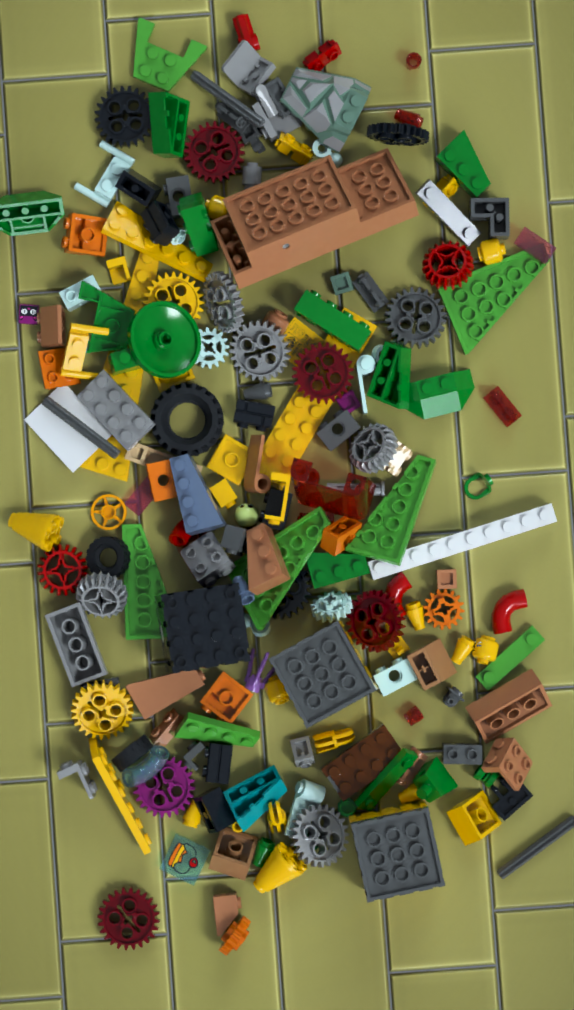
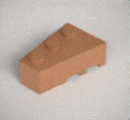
M261 523L247 530L248 590L255 595H259L291 578L272 528L265 523Z

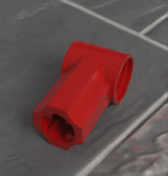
M241 14L233 18V25L238 36V44L242 40H246L256 51L260 50L256 33L253 32L248 14Z

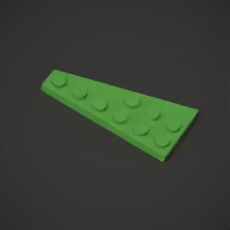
M420 455L415 457L404 471V475L398 483L394 484L391 492L387 497L383 498L369 516L363 528L359 529L355 534L356 537L345 547V551L390 564L401 565L436 465V459Z

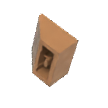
M440 638L406 655L424 691L457 673Z

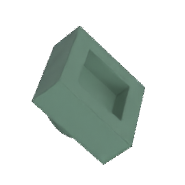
M349 271L330 277L335 296L354 290Z

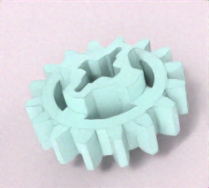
M206 327V332L199 329L201 351L195 364L197 365L200 362L201 368L208 365L209 369L215 364L218 368L219 361L225 362L223 356H229V353L225 352V350L229 349L230 346L224 344L228 339L221 338L223 332L216 334V328L212 332H210L208 327ZM213 336L210 340H205L203 337ZM219 342L222 345L221 353L217 351ZM204 344L208 346L212 344L214 353L210 351L205 352ZM206 357H213V358H215L214 360H211V361H206V360H205Z
M334 590L329 593L324 592V596L318 595V600L314 599L313 604L310 605L313 617L317 621L322 620V623L326 622V620H329L330 623L332 621H340V617L346 618V614H350V609H353L351 596H348L347 593L342 594L341 591L335 593Z

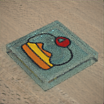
M176 833L159 869L194 886L211 850Z

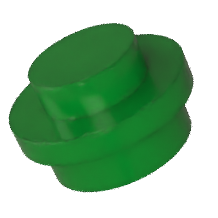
M347 798L345 801L341 799L338 802L337 810L340 812V815L344 817L354 815L357 807L353 799Z

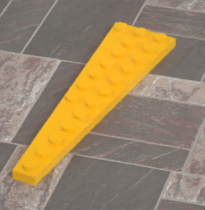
M142 252L139 254L124 301L125 305L135 310V314L142 307L146 306L142 304L143 301L147 300L143 294L149 293L146 290L147 286L153 287L150 281L157 280L159 267L158 260ZM120 350L108 351L103 369L139 406L144 370L141 368L113 376L108 356L110 353ZM111 435L107 441L120 450L118 457L114 459L98 448L80 466L81 468L128 482L131 461L124 459L127 450Z

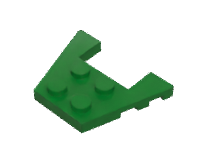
M82 281L78 298L98 303L93 326L109 328L108 336L91 335L86 353L127 349L128 328L135 315V310L86 281Z

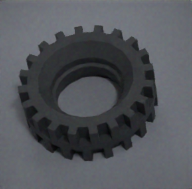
M181 383L180 385L170 386L169 389L163 391L159 398L155 400L153 409H151V419L156 424L152 428V433L158 443L174 455L189 454L190 456H199V454L206 453L217 443L222 434L224 418L221 405L213 393L197 384ZM183 403H193L199 406L205 415L203 430L192 438H182L176 435L170 426V415L173 409Z

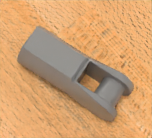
M254 85L252 93L267 118L269 119L278 114L279 112L265 85Z

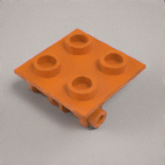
M65 348L38 351L44 388L47 390L81 384L80 378L60 376Z

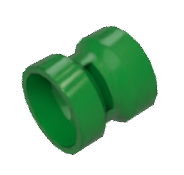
M479 765L473 774V778L481 780L486 787L490 788L497 779L499 772L485 773L481 768L482 765Z

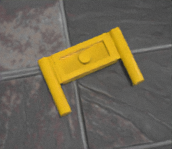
M70 323L60 376L93 380L99 373L82 371L89 333L108 336L109 328Z

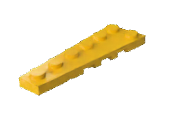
M118 201L115 203L102 228V234L202 282L206 281L205 278L208 277L213 267L212 263L201 256L197 257L194 251L192 252L191 249L182 243L172 245L170 242L167 246L153 243L149 238V231L143 226L144 221L142 217Z

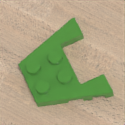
M139 17L133 78L169 93L185 75L187 70L206 52L207 46L191 39L185 56L181 57L150 44L148 41L155 28V24Z

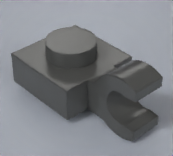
M250 123L243 135L239 133L244 144L249 145L251 143L254 152L258 151L261 154L266 150L263 143L259 140V137L262 136L260 128Z

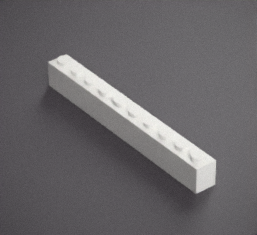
M552 503L406 549L400 566L376 559L368 561L367 564L372 580H376L557 522Z

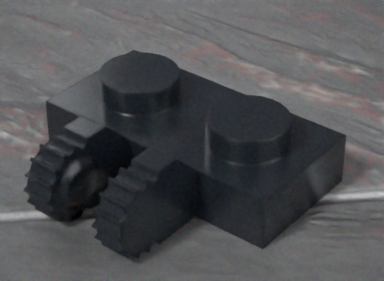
M501 776L499 778L500 783L508 791L502 795L499 789L492 784L490 788L499 799L491 806L505 821L533 795L524 784H522L519 791H514Z

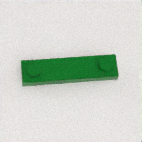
M402 748L354 802L356 806L367 811L374 808L396 781L413 765L418 758L416 752Z

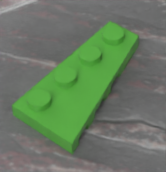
M188 712L175 730L174 737L253 747L260 738V731Z

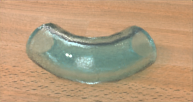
M160 745L153 746L148 756L142 762L123 771L122 779L124 784L131 788L145 783L154 777L167 762L170 756L169 751Z

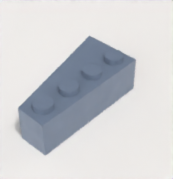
M189 454L169 458L186 533L192 536L225 527L226 522L209 488H207L193 457Z

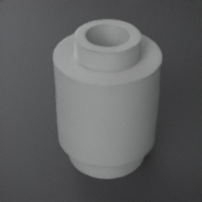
M248 162L247 166H243L242 185H244V190L260 184L262 167L258 166V163Z

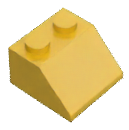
M484 790L456 804L446 812L465 846L480 841L502 824Z

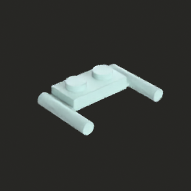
M102 140L99 147L115 157H113L95 187L94 192L78 182L74 189L107 208L118 190L115 185L123 170L130 169L136 159Z

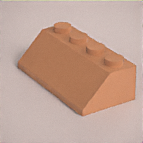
M530 669L472 702L465 708L484 742L487 744L548 709L552 704L541 681L534 671Z

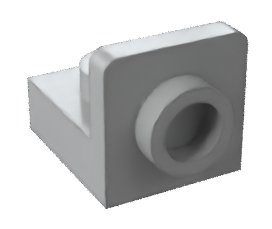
M309 736L290 740L297 768H308L315 764Z

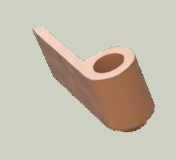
M251 435L243 482L245 490L249 493H266L271 487L270 478L259 473L265 435Z

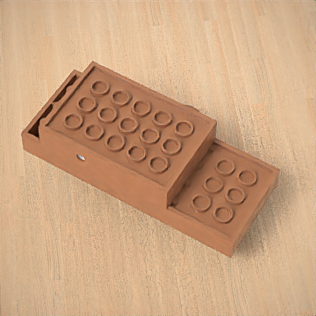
M386 148L340 168H336L331 156L328 155L222 199L228 214L210 221L235 282L238 288L242 289L416 217L419 214L415 199L389 149Z

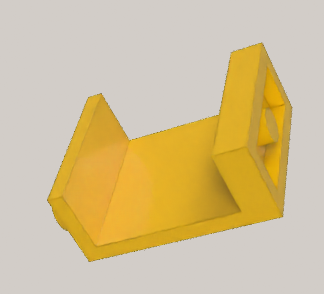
M272 472L271 482L284 483L286 485L281 517L265 514V520H268V524L280 525V522H284L291 475Z

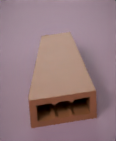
M201 669L186 672L180 671V673H170L130 683L125 687L145 720L205 685L204 680L206 677Z

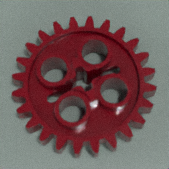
M214 121L213 126L206 122V128L199 125L200 131L193 129L194 136L188 135L187 137L190 142H185L184 144L188 149H185L183 153L189 155L184 158V161L190 162L187 164V168H193L191 171L192 175L198 173V180L204 177L205 183L209 179L212 180L213 184H215L216 179H219L220 183H222L223 177L229 181L230 173L236 176L234 169L241 170L238 163H244V159L240 156H244L245 151L240 149L245 146L242 143L238 144L242 137H235L237 130L230 132V125L225 129L224 122L220 126H217L216 121ZM215 136L223 137V141L220 144L214 143L213 139ZM226 144H229V147H225V148L221 149V148L224 147ZM199 145L207 147L203 153L197 152L196 148ZM212 149L217 151V156L211 154ZM226 152L232 154V158L228 161L222 158V155ZM206 157L203 161H199L200 158ZM209 161H213L216 164L211 170L205 167Z
M319 342L317 348L311 344L310 351L304 348L305 355L298 354L301 360H294V363L298 365V367H292V370L297 372V374L292 375V378L298 379L294 386L300 385L297 392L304 391L303 398L309 395L310 402L315 398L317 399V404L324 400L327 405L328 399H331L334 403L335 396L342 399L341 392L348 393L345 386H352L348 382V380L354 379V376L349 375L350 372L354 371V368H348L352 361L345 360L348 354L341 355L342 348L338 351L335 350L336 344L332 348H329L328 342L325 344V347H322L321 342ZM331 356L334 359V363L327 366L323 363V358ZM316 357L319 358L323 370L328 371L326 378L330 389H327L323 376H318L320 369L315 360ZM313 363L316 366V370L313 373H308L305 370L306 364ZM338 374L341 377V381L334 384L330 381V376ZM313 382H322L323 388L319 391L312 388Z
M370 590L369 592H363V595H357V600H352L354 606L353 609H350L351 614L346 615V617L350 618V621L346 622V624L351 625L348 632H353L351 639L357 638L356 645L362 644V649L368 648L369 652L376 651L378 653L394 647V642L400 641L398 636L404 635L400 629L406 627L401 624V621L406 618L400 616L404 610H398L401 603L395 604L396 597L389 598V592L383 594L382 590L377 592L376 590ZM379 605L382 607V613L379 611ZM363 611L366 613V619L363 617ZM386 623H387L388 626H389V630H388V631L385 629V624H386ZM369 630L372 631V637L369 635Z
M131 886L127 892L125 887H122V893L115 889V896L110 893L108 894L110 901L105 899L102 901L106 907H99V910L103 913L97 915L98 918L102 919V921L98 922V926L104 927L100 933H107L104 939L111 938L110 945H113L115 942L118 943L117 949L124 945L127 951L128 946L131 945L132 949L135 950L136 944L142 948V941L144 940L146 943H149L148 936L154 938L155 934L152 930H158L159 928L154 924L160 922V919L155 918V916L160 914V911H154L157 904H151L153 897L147 899V892L141 895L140 888L133 892V887ZM132 900L135 903V908H126L125 901ZM117 905H120L122 907L125 914L117 908ZM118 913L120 921H112L110 914ZM126 915L133 916L132 922L140 928V932L136 930L131 921H125ZM145 915L148 922L140 924L137 917ZM124 928L132 929L133 935L125 936L122 931Z

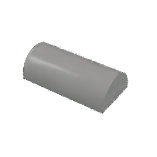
M81 602L45 615L72 687L108 674Z

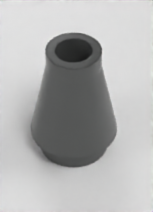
M263 381L243 389L245 400H268L269 397L273 396L270 382L265 383Z

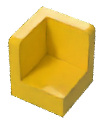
M125 256L106 261L113 285L131 281Z

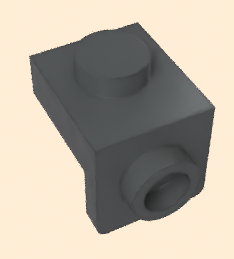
M194 741L187 747L189 751L183 756L185 759L183 763L189 770L194 769L197 771L199 769L193 758L206 747L202 741L198 743Z

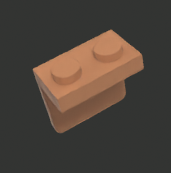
M496 738L481 768L485 773L500 772L514 791H519L532 766V760L515 738Z

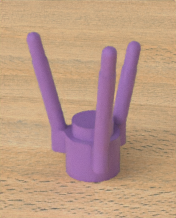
M252 648L250 654L251 661L248 663L247 674L244 679L246 682L245 688L259 693L260 689H264L268 679L275 672V668L273 666L264 679L260 677L269 657V652H266L257 674H252L251 676L255 649Z

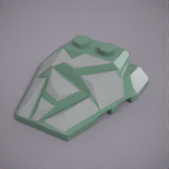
M296 67L279 101L295 118H299L306 125L305 128L308 131L311 130L319 138L318 141L323 146L339 153L350 135L372 87L356 78Z

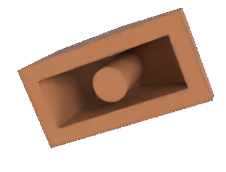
M237 892L213 895L217 936H221L238 915V909L242 908L241 897H237Z

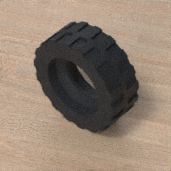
M106 536L95 539L89 545L90 547L86 552V560L91 573L94 571L96 574H99L102 571L106 575L109 572L110 576L116 575L118 578L128 569L131 554L123 540L117 537ZM106 548L113 549L117 556L115 564L111 567H105L100 561V554Z
M144 734L111 761L121 773L149 752L154 745Z

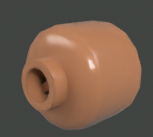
M275 309L274 311L270 310L267 312L262 324L266 320L269 321V326L276 323L275 329L282 328L280 332L282 335L289 325V320L284 312Z

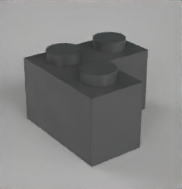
M470 198L469 220L488 221V240L493 238L507 240L509 238V198Z

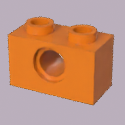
M169 459L145 464L153 501L158 502L176 498L177 492ZM160 475L168 477L166 485L162 486L158 483Z
M347 514L323 529L320 548L335 557L343 552L345 547L356 537L355 534L362 528V522Z

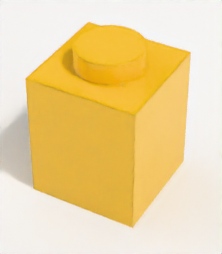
M226 478L209 488L221 508L226 507V509H229L236 504L235 500L238 497Z

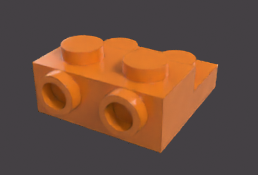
M77 213L68 214V217H65L63 222L66 236H63L61 241L64 253L105 257L107 235L102 234L101 231L107 218Z
M223 671L200 701L203 704L201 708L209 714L214 712L218 715L217 720L232 724L254 694Z

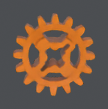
M436 589V595L429 593L431 599L425 598L428 605L423 606L424 609H427L424 616H429L427 623L433 621V627L435 628L437 625H440V630H443L445 625L448 629H451L452 623L457 626L456 620H462L459 614L465 612V610L460 609V606L464 604V602H458L460 595L454 597V591L452 590L450 593H447V589H444L443 593ZM444 596L451 598L454 602H446ZM437 599V605L431 609L433 601ZM441 604L448 607L452 606L446 610V614L435 612L441 608ZM456 609L455 616L451 619L450 614L452 610ZM433 616H441L444 622L437 621Z
M245 916L238 922L233 921L220 939L223 943L219 951L224 955H228L232 949L237 951L249 934V931L246 929L251 921Z

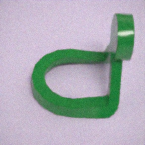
M475 473L465 482L464 492L468 498L478 500L491 492L493 481L488 474ZM481 478L485 481L487 489L478 496L470 494L468 490L469 483Z

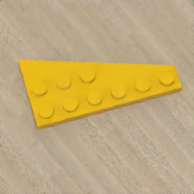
M89 738L93 763L144 855L150 853L151 838L148 833H144L142 829L144 826L140 818H136L134 807L126 798L125 787L121 779H117L116 770L113 764L108 762L107 754L104 748L100 746L97 738Z

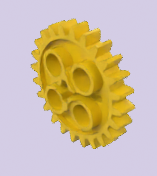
M173 271L170 277L165 272L163 279L158 275L156 277L158 282L150 281L153 287H146L149 293L143 294L147 300L143 301L142 304L148 305L152 302L161 301L157 298V292L162 291L166 294L165 301L170 302L173 299V301H177L179 306H188L189 314L193 319L199 320L201 317L197 313L204 311L199 306L205 304V302L199 301V298L204 295L197 293L200 287L194 288L195 280L190 283L188 282L189 275L183 279L182 273H179L178 277H176ZM168 286L171 287L172 298L170 292L168 291ZM180 286L184 289L183 296L176 294V287Z
M95 680L94 686L87 683V689L81 687V693H75L76 699H72V705L74 706H71V712H73L71 718L75 719V726L79 725V732L85 729V736L92 733V739L96 735H99L100 740L103 739V735L110 739V734L117 737L118 730L123 733V726L129 727L128 721H132L131 714L134 713V708H132L133 701L130 700V694H126L125 688L120 690L119 683L114 687L112 681L107 685L105 680H102L101 684H98ZM102 696L103 699L97 700L95 697ZM114 705L120 706L118 709L112 708ZM86 711H92V712H93V713L90 714V715L85 714ZM108 720L109 723L104 724L101 721Z

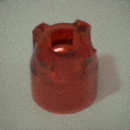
M415 52L407 56L406 65L409 70L420 68L421 56ZM415 60L417 64L413 66L410 64V61Z
M416 705L404 714V717L411 726L424 719L423 714Z

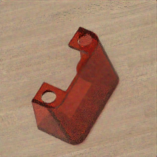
M294 458L290 473L296 499L300 504L312 508L321 506L326 512L355 520H362L367 516L376 489V485L370 479L348 473L343 491L319 485L320 474L316 469L312 468V462ZM355 479L360 480L361 483L356 486L355 490L351 489V481Z

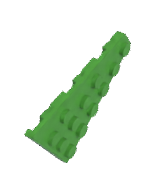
M543 243L506 257L502 262L472 271V276L468 277L467 283L462 282L461 288L455 285L454 291L451 287H448L445 291L443 286L437 289L464 355L472 351L550 261Z
M321 506L275 535L291 579L259 595H254V601L244 605L258 631L264 629L320 542L323 529L331 524ZM246 554L234 562L236 567L228 574L231 581L236 576H243L248 584Z

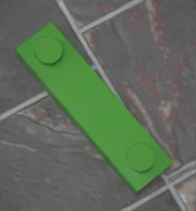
M531 625L503 650L495 661L490 662L475 676L476 679L489 691L545 639Z

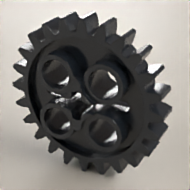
M121 86L118 92L114 87L113 94L108 91L106 92L107 99L101 97L103 104L97 103V107L100 110L95 111V115L99 117L94 120L100 124L96 128L97 130H103L100 133L101 137L107 135L106 142H109L111 139L113 140V146L119 143L120 148H123L124 144H127L130 149L131 143H134L137 147L138 140L144 143V136L150 138L148 130L151 131L149 98L144 99L145 92L139 95L138 88L132 92L131 86L128 87L127 91ZM137 103L139 107L137 110L132 111L129 109L130 104ZM113 105L120 106V110L116 113H112L110 108ZM124 114L128 115L127 121L123 119ZM133 122H140L141 127L139 129L131 128ZM115 124L122 125V129L118 132L113 131L112 127Z
M383 122L367 126V138L380 141L383 144L419 146V144L424 145L429 142V131L411 124Z
M307 570L300 571L293 582L299 584L298 591L291 592L290 588L288 590L294 599L291 600L285 595L286 603L284 606L277 607L272 615L274 619L277 618L278 614L282 620L285 614L291 618V612L298 615V608L305 609L302 605L303 602L309 604V601L305 598L306 596H312L307 590L313 588V586L307 584L311 581L310 577L305 578L308 574Z

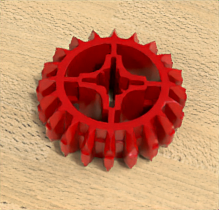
M442 240L440 246L435 243L434 249L429 248V254L424 255L422 271L425 274V279L427 281L430 280L431 286L436 284L437 289L443 286L445 291L448 287H451L454 291L455 285L461 288L462 282L467 283L468 277L472 276L474 269L473 257L471 252L466 250L465 245L460 246L458 241L453 245L451 240H449L448 244H445ZM460 259L463 262V266L461 269H459L457 265ZM437 261L439 266L438 270L435 272L433 269V265Z
M59 544L58 551L52 546V554L45 551L44 553L47 558L40 557L44 565H37V567L43 568V571L37 572V575L44 576L39 582L46 581L47 583L43 588L47 589L51 586L50 593L57 589V596L61 595L62 590L64 595L68 596V589H70L72 594L76 593L74 587H77L82 576L89 575V573L83 572V569L89 568L87 565L83 566L82 564L87 561L86 558L81 560L79 558L83 553L80 551L75 554L76 547L69 551L70 545L67 544L65 550ZM64 554L73 557L78 565L69 566L66 563ZM58 555V565L55 568L48 569L50 561ZM62 564L65 568H73L65 572L66 575L64 576L62 573L54 572V570L61 568ZM78 571L75 581L68 585L69 574ZM49 575H58L62 586L52 582Z

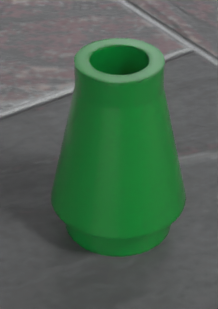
M261 837L260 841H257L252 863L262 868L272 853L275 843L268 838Z

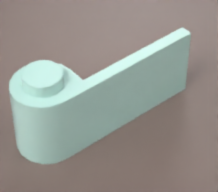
M362 355L356 362L363 415L368 412L362 376L370 375L374 371L376 364L374 358L370 355Z
M306 779L297 782L284 835H294V832L289 829L295 827L292 820H298L296 814H302L301 809H308L309 805L315 807V804H320L323 801L326 793L325 786ZM306 828V830H305L306 836H307V834H308V829H307V828Z

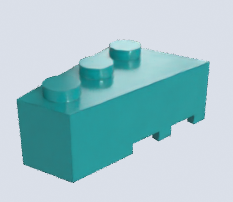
M272 765L224 791L223 794L237 823L245 832L269 809L268 803L272 801L273 805L288 789L275 765Z

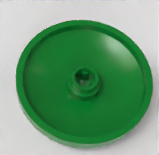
M168 301L152 302L138 310L129 324L127 338L130 352L136 363L147 373L159 378H174L187 372L196 363L201 349L199 328L193 317L181 306Z

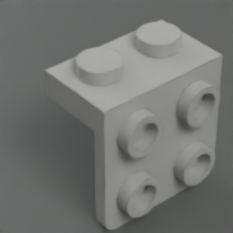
M242 40L222 65L221 70L239 90L254 97L252 87L256 84H264L276 66L261 57L248 41Z
M259 102L252 105V110L265 119V123L260 131L265 139H269L270 143L279 139L281 131L285 134L290 133L303 124L299 118H295L292 114L283 120L279 114L268 119Z
M207 532L180 552L196 580L204 588L214 585L217 579L230 574L236 567L224 549L220 547L221 544L213 532Z
M81 759L76 762L69 760L59 766L60 769L56 772L59 780L78 772L90 800L96 796L98 788L94 779L90 780L88 776L90 770L86 762L83 763Z

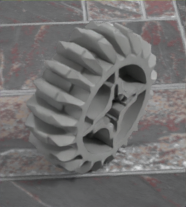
M370 423L368 427L363 426V430L358 431V435L353 437L354 442L349 443L352 447L348 450L351 454L349 458L353 465L361 472L369 474L372 472L377 474L378 470H384L385 465L389 466V461L394 460L393 455L397 454L396 448L399 446L395 433L386 425L379 423L375 425Z
M93 571L91 575L87 574L85 578H82L77 585L76 600L81 602L84 611L87 610V615L94 614L95 618L101 616L102 619L105 616L111 618L112 615L117 616L127 604L128 591L122 579L117 580L116 575L112 577L109 572L105 575L102 571L99 574Z

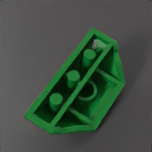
M36 191L5 195L0 198V231L9 236L49 232L65 215L62 196L50 192Z
M470 369L410 383L409 409L406 410L424 420L461 411L475 388Z

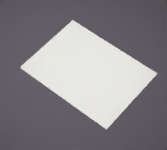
M68 386L57 387L48 396L107 440L112 435ZM42 403L24 419L72 472L77 470L99 448L43 406Z

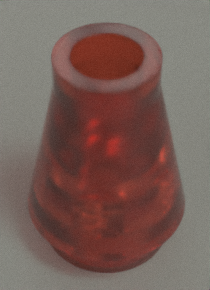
M400 108L394 116V119L400 123L411 124L416 127H421L424 121L420 114Z

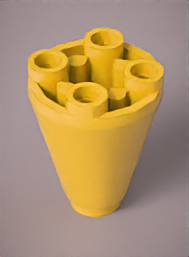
M13 512L10 515L8 526L43 551L48 552L52 549V546H58L61 542L62 537L59 534L64 524L63 517L57 514Z
M283 842L275 846L253 882L255 888L260 893L269 892L301 876L307 870V865L298 859V853H293L296 849L294 846L288 847Z

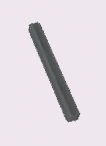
M195 70L190 76L192 81L257 128L263 127L265 123L264 118L199 71Z
M47 396L43 400L42 405L110 457L114 459L118 457L120 450L52 398Z
M574 816L568 817L497 870L499 876L505 879L574 828Z

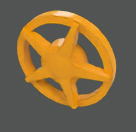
M112 494L98 497L91 507L93 522L104 530H113L120 527L127 516L125 503L122 499ZM106 497L115 498L120 503L115 506L109 505ZM104 499L105 506L101 510L94 511L98 501ZM121 505L124 511L122 520L116 515V510ZM94 513L102 515L104 518L103 526L96 521ZM114 518L119 521L113 527H105L108 520Z

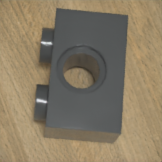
M189 176L166 178V184H163L164 195L169 197V203H166V206L173 219L183 218L180 217L177 209L180 203L174 201L173 197L177 193L183 194L184 197L192 195Z
M347 409L345 411L339 410L333 415L334 420L330 423L325 421L318 427L319 431L316 434L330 451H333L361 429V426ZM337 423L343 426V432L339 435H336L332 430L333 426Z
M226 524L220 547L226 548L225 552L242 556L243 553L247 554V530Z
M442 743V763L482 765V745L478 743Z

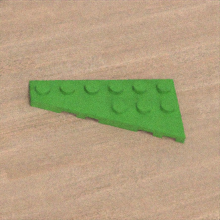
M142 524L122 525V540L128 546L131 554L129 567L123 574L124 585H126V590L128 591L127 604L125 605L126 640L161 639L156 610L157 604L155 603L154 596L167 594Z

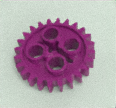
M159 755L157 756V761L150 758V765L144 762L143 766L145 769L138 768L141 775L134 776L135 779L139 780L133 783V786L138 787L133 792V794H139L136 801L142 800L143 803L140 808L147 806L146 813L153 810L154 817L157 812L160 813L161 818H163L164 813H167L170 818L172 811L178 815V808L184 811L185 806L183 804L190 805L191 803L187 798L194 797L190 790H195V787L191 786L190 783H193L195 779H189L193 772H186L187 766H181L182 760L176 763L175 756H173L171 761L168 760L167 755H165L164 760H161ZM170 768L173 770L174 776L166 778L163 771ZM156 771H159L163 783L169 784L167 791L173 799L172 802L169 801L166 791L159 788L161 781L156 775ZM148 777L156 779L157 783L154 787L146 784ZM180 786L182 794L179 796L174 795L172 787ZM156 795H163L165 802L163 804L156 803Z

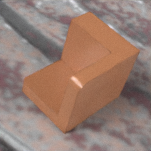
M456 569L436 570L437 589L457 588Z

